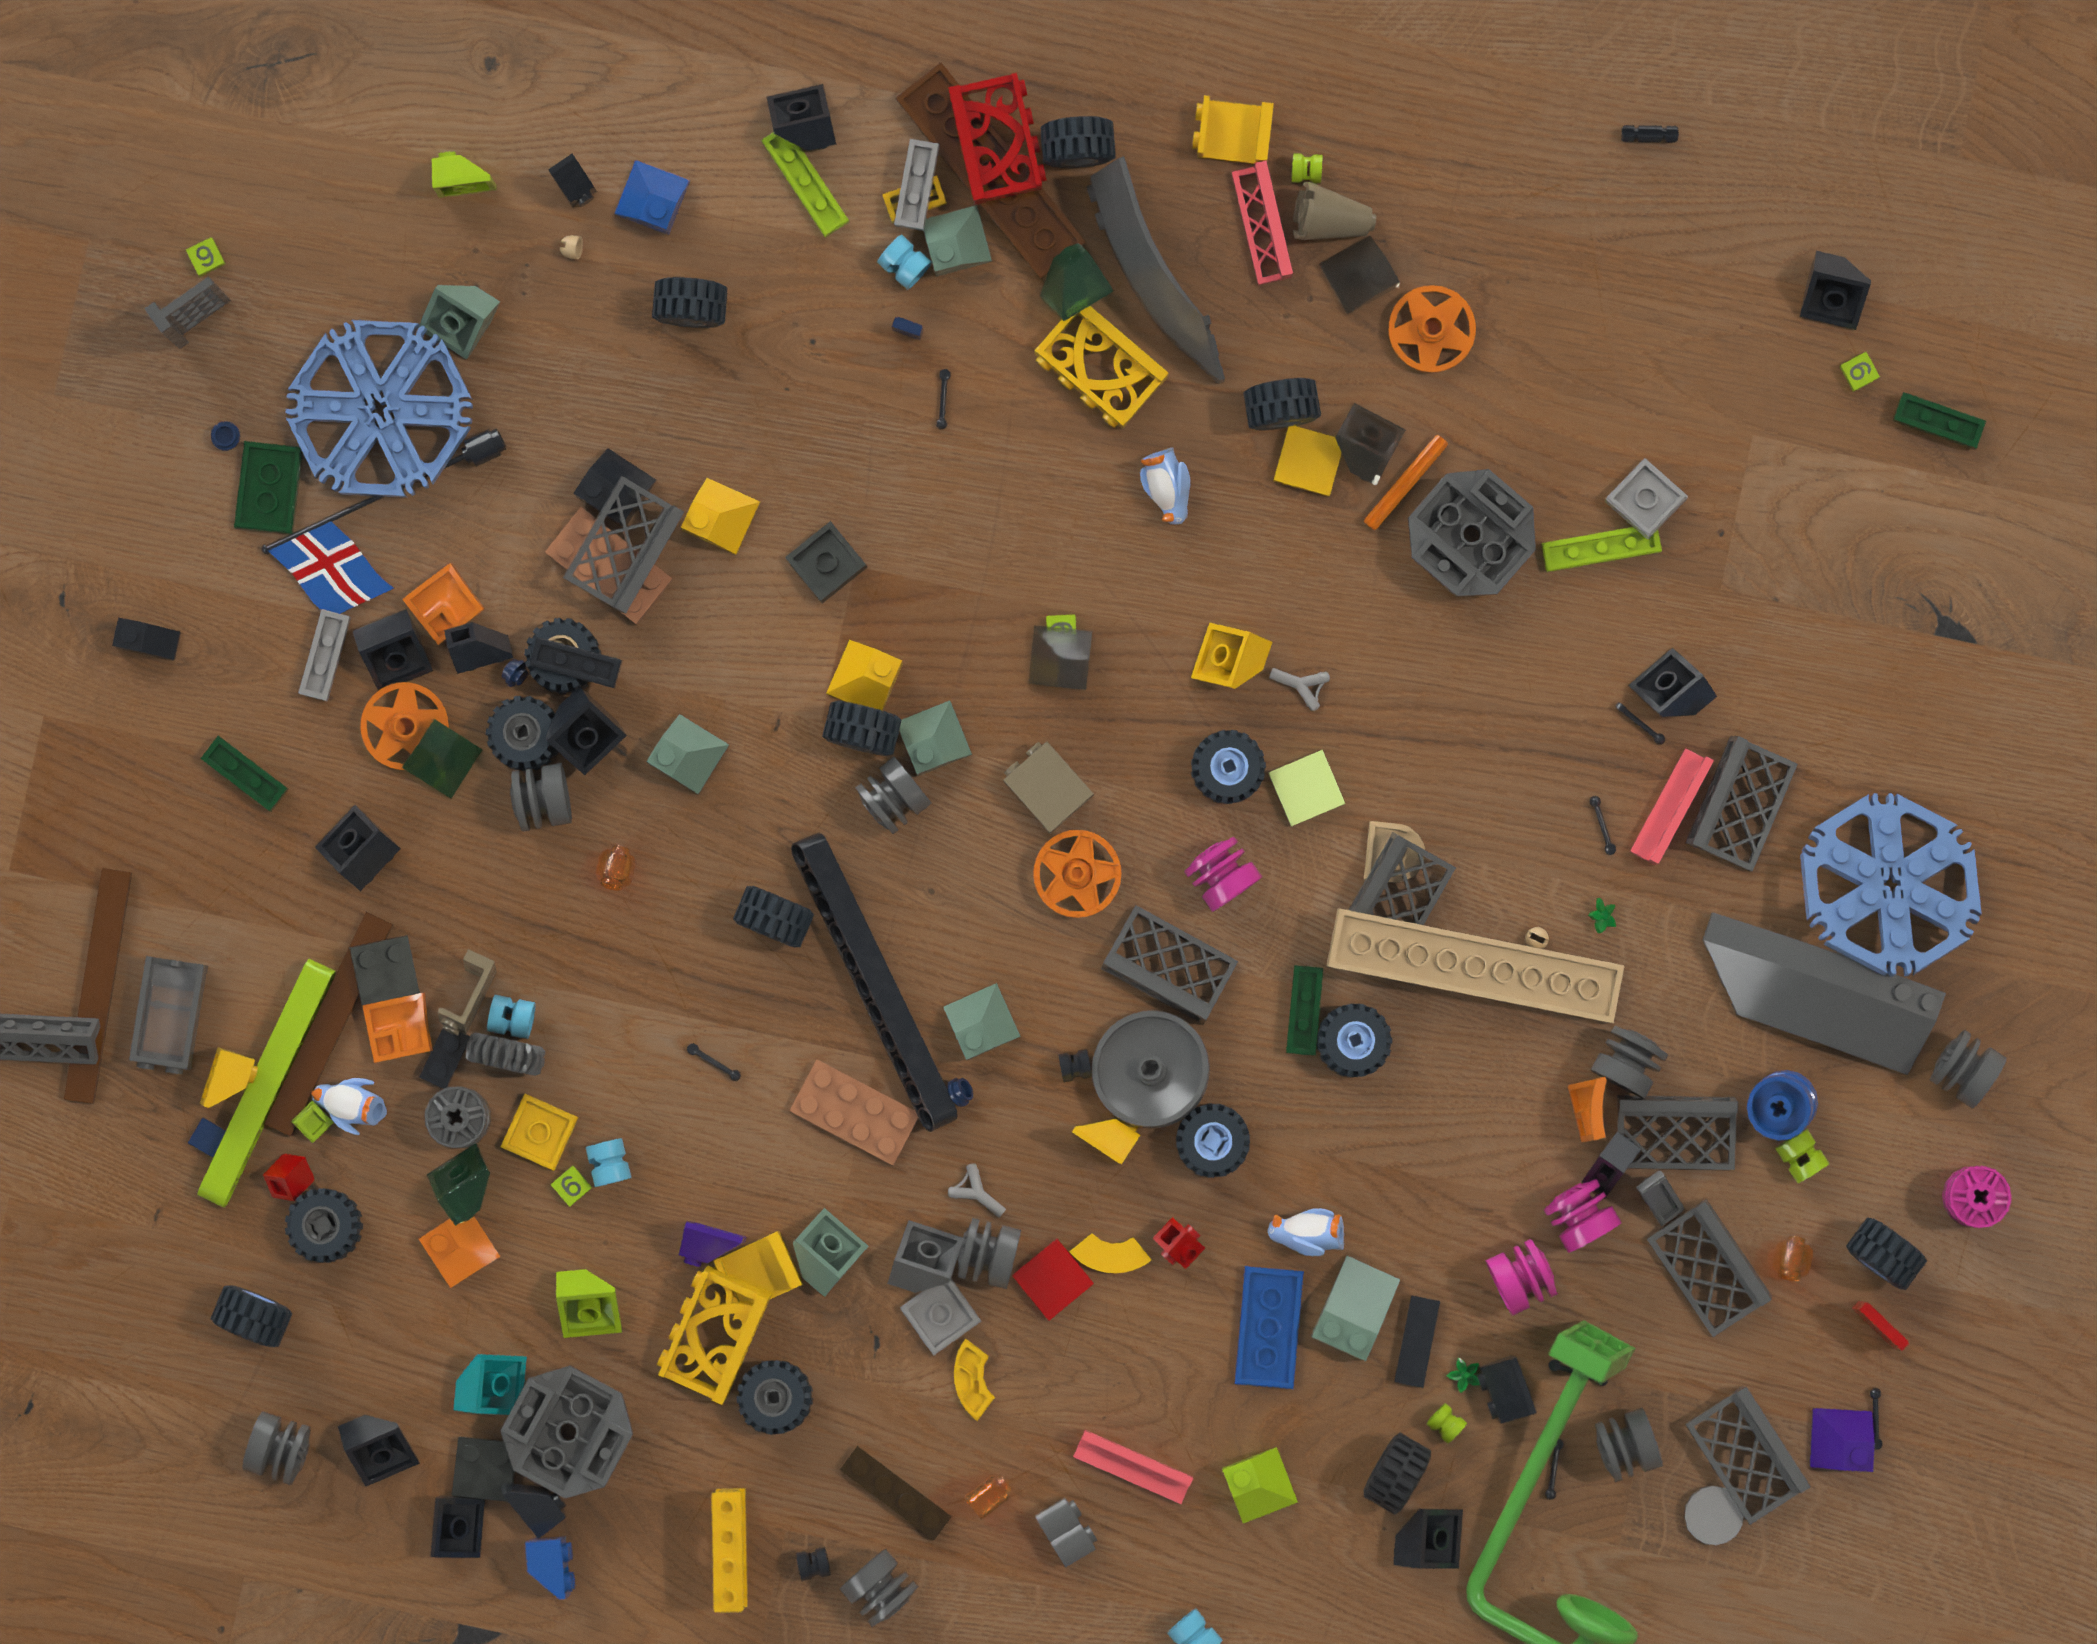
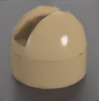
M571 235L561 240V243L565 244V247H560L562 255L578 260L583 249L582 237Z
M1533 927L1525 935V943L1529 947L1544 949L1549 942L1548 933L1541 927ZM1533 933L1544 938L1543 944L1531 939V934Z

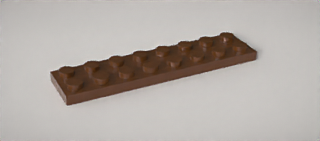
M940 62L895 99L927 140L939 144L938 153L971 193L948 87L959 84ZM968 95L962 96L963 101H972ZM980 114L981 121L977 118L972 119V127L976 129L981 128L985 116ZM991 124L982 137L972 141L974 147L983 146L994 151L1000 161L1010 148ZM988 155L980 158L982 166H987L989 161L992 168L996 165ZM1023 164L1017 167L1021 175L1013 173L1010 167L1006 170L1009 178L1018 183L1026 181L1030 175V172ZM999 176L996 180L983 186V191L1003 188L1008 185L1004 182L1002 176ZM1043 188L1042 190L980 204L1040 280L1086 245L1085 240Z

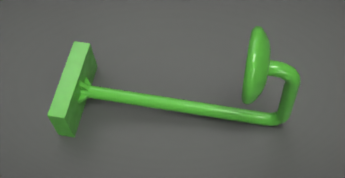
M1585 1320L1561 1332L1549 1353L1550 1356L1569 1365L1574 1370L1469 1577L1466 1587L1467 1601L1474 1613L1486 1622L1526 1644L1563 1643L1489 1603L1484 1596V1586L1589 1377L1603 1383L1626 1369L1636 1349ZM1564 1594L1558 1597L1556 1606L1561 1617L1570 1628L1579 1634L1577 1640L1571 1644H1635L1637 1642L1638 1634L1632 1624L1608 1607L1575 1594Z

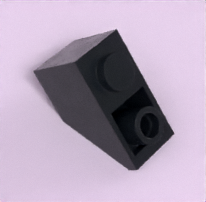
M474 622L444 630L448 651L457 674L473 671L480 667L513 658L510 639L506 634Z

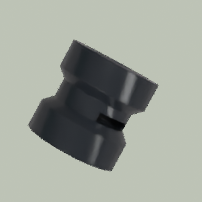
M1087 1049L1078 1050L1073 1055L1068 1053L1058 1054L1064 1083L1073 1081L1075 1077H1082L1083 1079L1092 1077Z
M826 1547L816 1548L811 1553L806 1551L796 1553L801 1581L811 1580L813 1576L817 1575L821 1577L831 1576Z

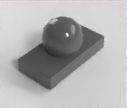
M1660 1170L1652 1176L1645 1178L1636 1187L1641 1198L1645 1201L1661 1226L1685 1210L1667 1178Z

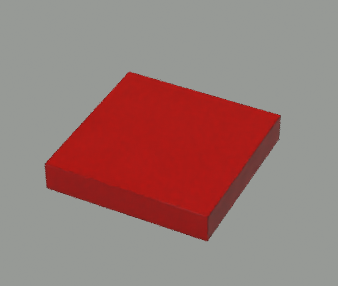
M1058 1238L1012 1275L1048 1321L1094 1285V1282Z
M1858 1301L1851 1308L1893 1349L1903 1351L1909 1345V1341L1868 1302Z

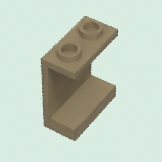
M1038 742L1026 752L1029 758L1021 765L1016 761L1004 772L1007 777L1003 782L1010 787L1041 822L1048 833L1051 834L1091 799L1094 793L1048 742L1043 745Z
M469 949L463 959L465 971L480 977V980L462 1017L441 1007L437 1012L439 1022L443 1024L442 1029L457 1036L459 1032L467 1034L497 973L495 961Z

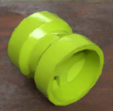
M1293 153L1292 182L1301 183L1303 180H1309L1312 183L1321 184L1323 155L1313 154L1311 157H1305L1301 153ZM1308 161H1310L1309 176H1307Z
M1446 1403L1426 1423L1432 1430H1439L1441 1439L1447 1444L1467 1424L1463 1418L1452 1415V1408Z

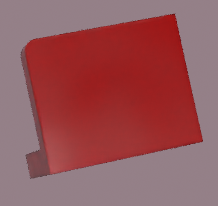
M291 1154L281 1155L263 1174L272 1197L295 1201L315 1180L306 1157Z

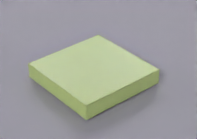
M1323 750L1268 772L1291 827L1345 804Z

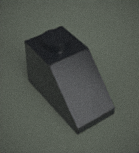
M573 153L548 169L573 208L576 205L583 207L594 199L593 194L597 191Z
M118 617L112 646L121 650L175 661L181 632Z
M1616 1132L1581 1182L1586 1183L1597 1179L1600 1186L1593 1191L1597 1194L1604 1192L1607 1197L1641 1148L1636 1146L1628 1137H1624Z
M504 1483L501 1486L503 1496L538 1539L567 1518L564 1507L567 1505L562 1497L556 1493L552 1494L545 1487Z

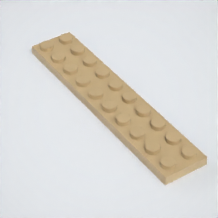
M1337 909L1327 967L1608 1023H1614L1624 965L1344 909Z

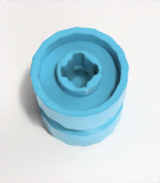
M901 234L885 249L878 258L877 263L888 273L894 272L896 274L895 280L908 290L925 274L932 261L921 251L914 252V245Z
M494 995L488 1017L487 1031L505 1034L507 1031H510L511 1036L528 1039L533 1025L536 1003L520 999L513 1003L510 997ZM507 1013H512L511 1020L506 1019Z
M622 1138L585 1147L588 1161L595 1167L591 1171L595 1187L632 1178L628 1162L622 1159L626 1154Z
M1196 1608L1167 1632L1170 1638L1177 1644H1220L1223 1641L1213 1628L1205 1629V1618Z

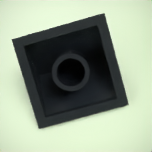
M445 1495L435 1497L430 1557L480 1558L485 1499Z

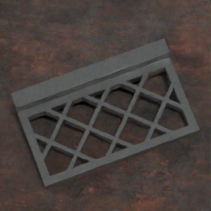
M208 276L163 309L153 302L145 310L160 332L181 349L189 343L184 336L186 332L228 304L231 300Z
M621 476L563 578L626 614L684 511ZM624 485L634 490L637 503L621 507L618 495ZM639 494L648 498V500L641 501ZM616 501L617 508L611 509L613 503ZM654 502L663 507L657 519L646 521L643 504ZM638 506L642 523L626 526L622 510ZM618 511L622 528L607 532L604 523L607 514ZM654 523L649 532L648 525ZM601 526L602 533L596 535L597 531ZM643 526L646 539L643 544L632 547L628 530ZM624 532L628 548L612 552L608 535ZM604 537L608 553L592 557L589 547L593 539ZM639 549L638 553L634 557L633 550ZM629 551L632 562L627 570L617 572L613 556ZM586 552L588 559L581 560ZM609 557L613 573L597 577L593 561ZM589 562L593 579L580 581L572 576L578 565ZM625 574L624 577H623V579H622L621 582H620L618 576ZM614 577L617 589L612 598H609L601 593L598 581ZM594 582L596 590L587 584Z
M1730 736L1685 844L1699 848L1746 870L1753 871L1798 764L1748 742L1749 740L1740 736ZM1748 749L1758 753L1762 765L1750 770L1747 769L1744 758ZM1765 757L1772 759V761L1766 762ZM1776 763L1787 766L1784 778L1774 782L1768 766ZM1740 768H1742L1743 773L1738 774ZM1764 769L1769 784L1755 790L1750 774ZM1745 776L1751 792L1736 797L1733 789L1736 779ZM1781 784L1779 790L1777 791L1776 785ZM1771 788L1775 798L1771 806L1763 809L1757 793ZM1730 794L1732 799L1727 801L1728 796ZM1752 796L1758 811L1744 816L1738 801ZM1734 803L1739 819L1725 824L1721 814L1723 808ZM1769 811L1768 816L1766 818L1765 812ZM1760 815L1763 828L1761 832L1751 836L1746 820ZM1719 821L1720 827L1715 828ZM1741 822L1747 838L1732 843L1727 828ZM1722 830L1728 846L1720 849L1709 846L1712 834ZM1758 838L1756 844H1754L1753 839ZM1746 842L1749 843L1752 854L1748 863L1738 858L1734 847ZM1730 849L1731 855L1724 853V851Z
M1392 832L1370 874L1351 904L1349 911L1374 915L1373 908L1376 903L1388 900L1391 915L1384 918L1397 920V918L1413 914L1415 924L1424 925L1456 867ZM1407 848L1418 853L1420 865L1404 868L1402 857ZM1423 856L1431 861L1424 863ZM1399 864L1401 870L1395 871ZM1439 864L1446 868L1441 880L1429 882L1426 867ZM1422 869L1426 884L1410 888L1406 873ZM1402 874L1406 890L1390 894L1387 883L1391 877ZM1437 886L1435 891L1432 893L1431 887ZM1427 888L1430 898L1427 905L1415 908L1411 893ZM1385 889L1386 896L1380 897ZM1407 894L1411 910L1395 914L1392 898ZM1423 911L1418 919L1417 912Z
M1135 905L1101 969L1204 1025L1238 961ZM1139 915L1148 920L1151 931L1135 935L1132 925L1135 917ZM1154 924L1161 928L1155 930ZM1128 930H1130L1131 937L1124 938ZM1165 931L1174 934L1177 945L1161 949L1157 934ZM1153 935L1157 951L1141 954L1137 939ZM1180 938L1187 942L1181 944ZM1133 941L1137 956L1126 959L1116 953L1122 943ZM1191 945L1198 947L1202 959L1187 963L1183 948ZM1178 949L1183 965L1167 969L1163 953ZM1205 952L1212 955V957L1207 958ZM1159 955L1163 970L1154 973L1146 970L1143 959ZM1219 959L1229 964L1225 974L1213 977L1208 962ZM1139 960L1140 966L1133 962ZM1204 963L1209 979L1193 983L1189 967ZM1184 969L1189 984L1180 987L1173 985L1169 973ZM1165 975L1166 980L1162 979L1159 976ZM1221 980L1220 984L1216 989L1214 982ZM1210 983L1213 996L1209 1004L1197 998L1194 987ZM1190 989L1192 994H1190V993H1188V992H1186V991H1184V990Z
M1617 1095V1132L1622 1136L1625 1133L1643 1152L1635 1161H1632L1628 1168L1735 1170L1736 1114H1738V1101L1735 1097L1646 1096L1645 1099H1642L1636 1095ZM1624 1116H1637L1644 1124L1631 1135L1624 1128ZM1642 1116L1652 1117L1648 1121H1646ZM1659 1116H1666L1673 1125L1661 1136L1650 1124ZM1672 1117L1681 1118L1676 1122ZM1688 1117H1696L1703 1124L1692 1136L1680 1126ZM1701 1117H1711V1118H1710L1708 1121L1705 1122ZM1718 1117H1728L1729 1129L1722 1136H1719L1709 1125ZM1648 1127L1659 1139L1645 1150L1636 1138ZM1678 1128L1688 1139L1675 1151L1665 1138ZM1707 1128L1717 1140L1704 1151L1694 1139ZM1728 1136L1729 1146L1723 1141ZM1663 1142L1673 1154L1665 1161H1656L1650 1153ZM1692 1142L1702 1154L1694 1162H1686L1679 1154ZM1721 1143L1728 1150V1162H1715L1708 1154ZM1647 1156L1651 1161L1642 1160ZM1675 1157H1677L1681 1162H1671V1161H1672ZM1706 1157L1710 1162L1701 1161Z
M1707 1199L1647 1238L1713 1337L1772 1300L1773 1296ZM1694 1215L1701 1224L1699 1237L1682 1233L1684 1221ZM1680 1225L1679 1232L1671 1231ZM1704 1230H1705V1232L1707 1233V1235L1709 1236L1710 1239H1708V1238H1703V1232H1704ZM1665 1234L1678 1236L1675 1253L1662 1250L1656 1240ZM1681 1237L1698 1241L1695 1257L1678 1254ZM1701 1242L1712 1243L1718 1249L1716 1261L1698 1258ZM1720 1254L1726 1263L1719 1262ZM1667 1256H1672V1257H1674L1672 1264H1671V1262L1669 1261V1259L1667 1258ZM1677 1258L1694 1261L1691 1277L1679 1275L1675 1270ZM1697 1262L1715 1265L1712 1281L1694 1278ZM1718 1266L1732 1270L1734 1273L1732 1286L1715 1282ZM1737 1279L1739 1280L1743 1288L1736 1287ZM1683 1280L1690 1281L1689 1289ZM1694 1282L1711 1285L1708 1302L1694 1298L1692 1295ZM1714 1286L1731 1290L1728 1306L1711 1302ZM1734 1291L1747 1293L1753 1303L1745 1309L1732 1307ZM1700 1305L1707 1306L1706 1313L1702 1310ZM1710 1307L1727 1310L1725 1322L1716 1328L1708 1318ZM1731 1311L1739 1312L1729 1319Z
M1740 1387L1733 1394L1685 1424L1749 1525L1811 1487L1747 1387ZM1731 1402H1734L1739 1410L1737 1424L1721 1420L1723 1408ZM1718 1411L1716 1419L1709 1418ZM1742 1417L1744 1418L1748 1426L1741 1425ZM1703 1420L1716 1422L1712 1439L1700 1437L1694 1426ZM1720 1423L1736 1427L1732 1444L1716 1441ZM1740 1428L1752 1430L1755 1435L1753 1449L1737 1445ZM1704 1441L1711 1443L1710 1451ZM1758 1442L1761 1444L1764 1451L1757 1450ZM1715 1444L1732 1447L1728 1464L1716 1462L1713 1457ZM1736 1448L1752 1452L1748 1469L1732 1466ZM1756 1453L1768 1455L1771 1460L1769 1474L1753 1470ZM1720 1466L1727 1468L1726 1476ZM1774 1468L1777 1469L1780 1476L1773 1475ZM1731 1469L1748 1472L1744 1489L1732 1487L1729 1482ZM1752 1473L1768 1477L1765 1494L1748 1491ZM1772 1478L1784 1480L1790 1491L1781 1497L1769 1495ZM1736 1491L1743 1493L1742 1501ZM1747 1494L1764 1497L1761 1510L1752 1516L1745 1507ZM1768 1498L1775 1500L1767 1505Z

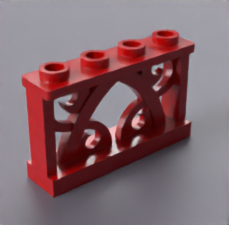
M1012 73L966 85L948 87L974 205L1042 190V182L1047 181L1044 165H1038L1035 154L1040 153L1037 135L1031 137L1029 125H1033L1034 121L1031 108L1024 107L1022 97L1028 96L1024 79L1018 80L1017 73ZM1000 88L1008 89L1013 95L1012 103L1010 105L1003 104V96H1001L997 100L996 107L992 106L991 97L993 93ZM987 91L985 103L963 101L962 96ZM1017 108L1019 110L1021 124L1010 115L1017 110ZM980 114L985 115L981 128L976 129L972 127V119L977 118L981 121ZM990 117L1006 125L1015 134L1011 147L1001 161L991 149L983 146H973L972 141L982 137L989 128ZM1024 140L1026 141L1029 157L1019 154ZM988 155L996 165L992 168L989 161L987 166H982L980 158ZM1020 164H1026L1030 170V175L1026 181L1018 183L1009 178L1006 173L1009 167L1013 173L1021 175L1017 167ZM999 176H1002L1004 182L1008 185L1003 188L983 191V186L996 180Z

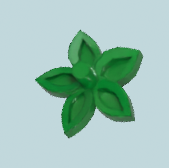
M1601 898L1596 900L1597 910L1590 911L1588 914L1592 920H1596L1594 925L1597 933H1602L1607 927H1616L1615 919L1611 916L1615 905L1605 906Z
M1457 1357V1370L1449 1372L1446 1377L1457 1381L1459 1393L1463 1392L1468 1384L1473 1386L1480 1385L1477 1376L1472 1375L1478 1370L1479 1363H1471L1467 1366L1462 1359Z

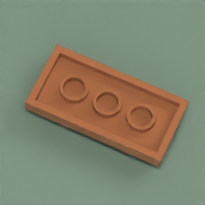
M580 507L545 553L567 570L596 518ZM601 526L597 531L596 535L602 533ZM605 526L607 532L612 531L607 526ZM617 534L608 535L612 552L628 548L626 541ZM604 537L592 540L589 545L592 557L608 553ZM633 550L634 557L638 553L637 550ZM629 551L613 556L617 572L627 570L632 562ZM586 552L581 560L588 559ZM609 557L593 561L597 577L613 573ZM589 562L578 565L573 573L580 581L593 579ZM654 564L627 613L622 614L637 625L673 579ZM625 574L618 576L620 582H621V580L623 579V577H624ZM614 577L598 581L601 593L612 598L617 589ZM594 582L587 584L596 590Z
M816 1059L790 1109V1112L893 1166L918 1120L915 1110Z

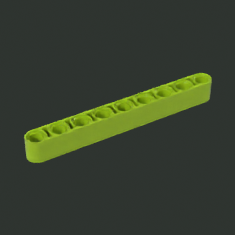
M310 958L305 963L257 1064L258 1070L255 1080L247 1085L200 1185L198 1196L223 1208L228 1204L263 1131L264 1123L332 984L336 974L335 970Z

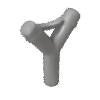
M1272 668L1269 679L1297 689L1307 707L1311 711H1316L1320 707L1318 703L1319 692L1324 683L1330 681V675L1325 671L1299 678ZM1320 684L1314 697L1308 687Z
M975 1163L967 1165L965 1177L955 1187L948 1188V1196L955 1199H976L1000 1218L1006 1208L984 1191L977 1165ZM969 1176L972 1188L960 1187Z

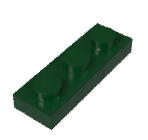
M1905 392L1901 394L1892 420L1972 449H1977L1986 424V420Z
M219 735L200 758L270 812L273 811L289 790V788Z
M1294 965L1286 1053L1316 1055L1324 968Z

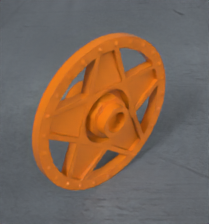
M1428 285L1411 290L1397 302L1389 319L1388 333L1394 352L1406 365L1418 371L1437 373L1455 367L1468 355L1475 340L1476 322L1469 304L1462 296L1443 286ZM1437 292L1448 295L1450 298L1434 307L1422 293ZM1408 302L1412 320L1395 328L1397 315L1403 305ZM1462 308L1469 321V337L1454 325ZM1398 344L1417 345L1420 364L1407 357ZM1442 348L1461 351L1452 361L1436 366Z
M400 682L380 689L369 699L361 716L360 729L367 750L377 761L393 769L411 770L422 767L437 757L446 743L449 723L442 702L432 691L415 683ZM399 689L393 708L373 706L384 694ZM415 690L428 696L438 709H418ZM367 720L383 731L376 749L373 748L368 737ZM442 725L440 740L431 752L425 734ZM404 748L417 762L401 764L387 759Z
M1069 830L1051 838L1039 851L1034 864V883L1040 898L1056 913L1072 918L1088 917L1102 911L1116 896L1121 883V865L1115 850L1104 838L1090 831ZM1078 836L1069 854L1050 848L1062 839ZM1093 840L1097 841L1107 850L1113 862L1094 859ZM1041 862L1055 875L1045 892L1040 880ZM1115 878L1110 894L1099 904L1096 885ZM1073 895L1085 911H1069L1057 906L1056 903Z

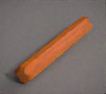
M1436 435L1364 519V523L1369 528L1376 530L1448 446L1445 439Z

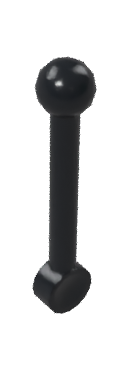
M942 369L939 373L942 384L940 413L936 426L941 430L947 427V421L945 420L947 381L951 377L948 369Z
M1618 702L1615 705L1617 710L1625 714L1651 735L1656 744L1662 745L1665 742L1663 734H1657L1623 704Z
M1593 796L1589 802L1595 809L1606 843L1604 851L1608 855H1613L1616 852V846L1611 843L1600 808L1601 799L1598 796Z
M691 1043L688 1045L687 1051L689 1054L698 1055L728 1074L732 1081H738L741 1078L738 1070H731L699 1050L697 1044Z
M1555 1359L1551 1360L1548 1364L1549 1369L1552 1371L1561 1370L1572 1374L1574 1368L1561 1365ZM1589 1377V1380L1597 1382L1599 1386H1605L1608 1383V1380L1600 1383Z
M1873 1388L1870 1391V1397L1873 1399L1875 1450H1879L1883 1445L1879 1439V1398L1881 1391L1878 1388Z
M1558 1439L1554 1447L1549 1488L1545 1491V1497L1548 1500L1556 1498L1554 1488L1559 1453L1564 1446L1561 1439Z

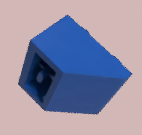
M566 1536L534 1538L525 1542L528 1573L558 1599L561 1600L569 1597L573 1589H575L574 1572H569L568 1562L573 1560L572 1543L566 1542Z

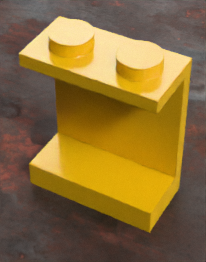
M1204 95L1203 103H1197L1196 120L1201 121L1200 132H1194L1192 149L1198 150L1197 158L1248 164L1267 161L1274 103L1262 102V106L1212 101L1210 96Z
M780 1231L714 1260L715 1267L713 1269L757 1289H763L772 1293L770 1299L803 1285ZM733 1291L732 1302L754 1304L755 1300Z

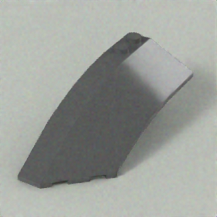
M1120 157L1090 176L1091 185L1086 186L1091 203L1097 202L1099 213H1095L1099 230L1105 229L1117 262L1132 290L1167 338L1218 384L1224 383L1225 377L1218 357L1219 352L1214 334H1211L1210 316H1203L1166 266L1142 216L1125 158Z
M1711 913L1702 939L1706 950L1709 951L1720 981L1723 987L1726 988L1733 1003L1731 1005L1736 1015L1826 1045L1905 1075L1909 1074L1935 1025L1946 995L1945 992L1896 974L1893 977H1889L1888 973L1886 976H1883L1843 955L1716 913Z

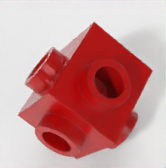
M1173 1217L1152 1238L1164 1249L1160 1254L1170 1264L1174 1265L1178 1262L1184 1269H1187L1206 1249L1197 1240L1201 1235L1189 1224L1183 1227Z

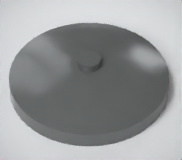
M1161 1011L1137 1012L1116 1022L1099 1041L1092 1062L1094 1087L1104 1106L1119 1120L1135 1127L1148 1129L1172 1125L1189 1115L1203 1098L1210 1076L1209 1056L1197 1032L1181 1018Z

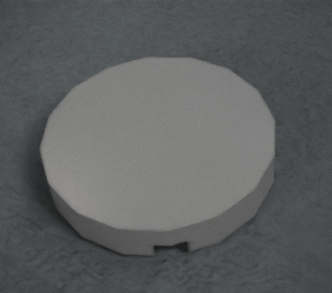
M1707 1486L1700 1488L1690 1496L1685 1505L1684 1518L1686 1527L1694 1538L1704 1544L1719 1545L1727 1543L1738 1534L1742 1527L1744 1516L1724 1487Z

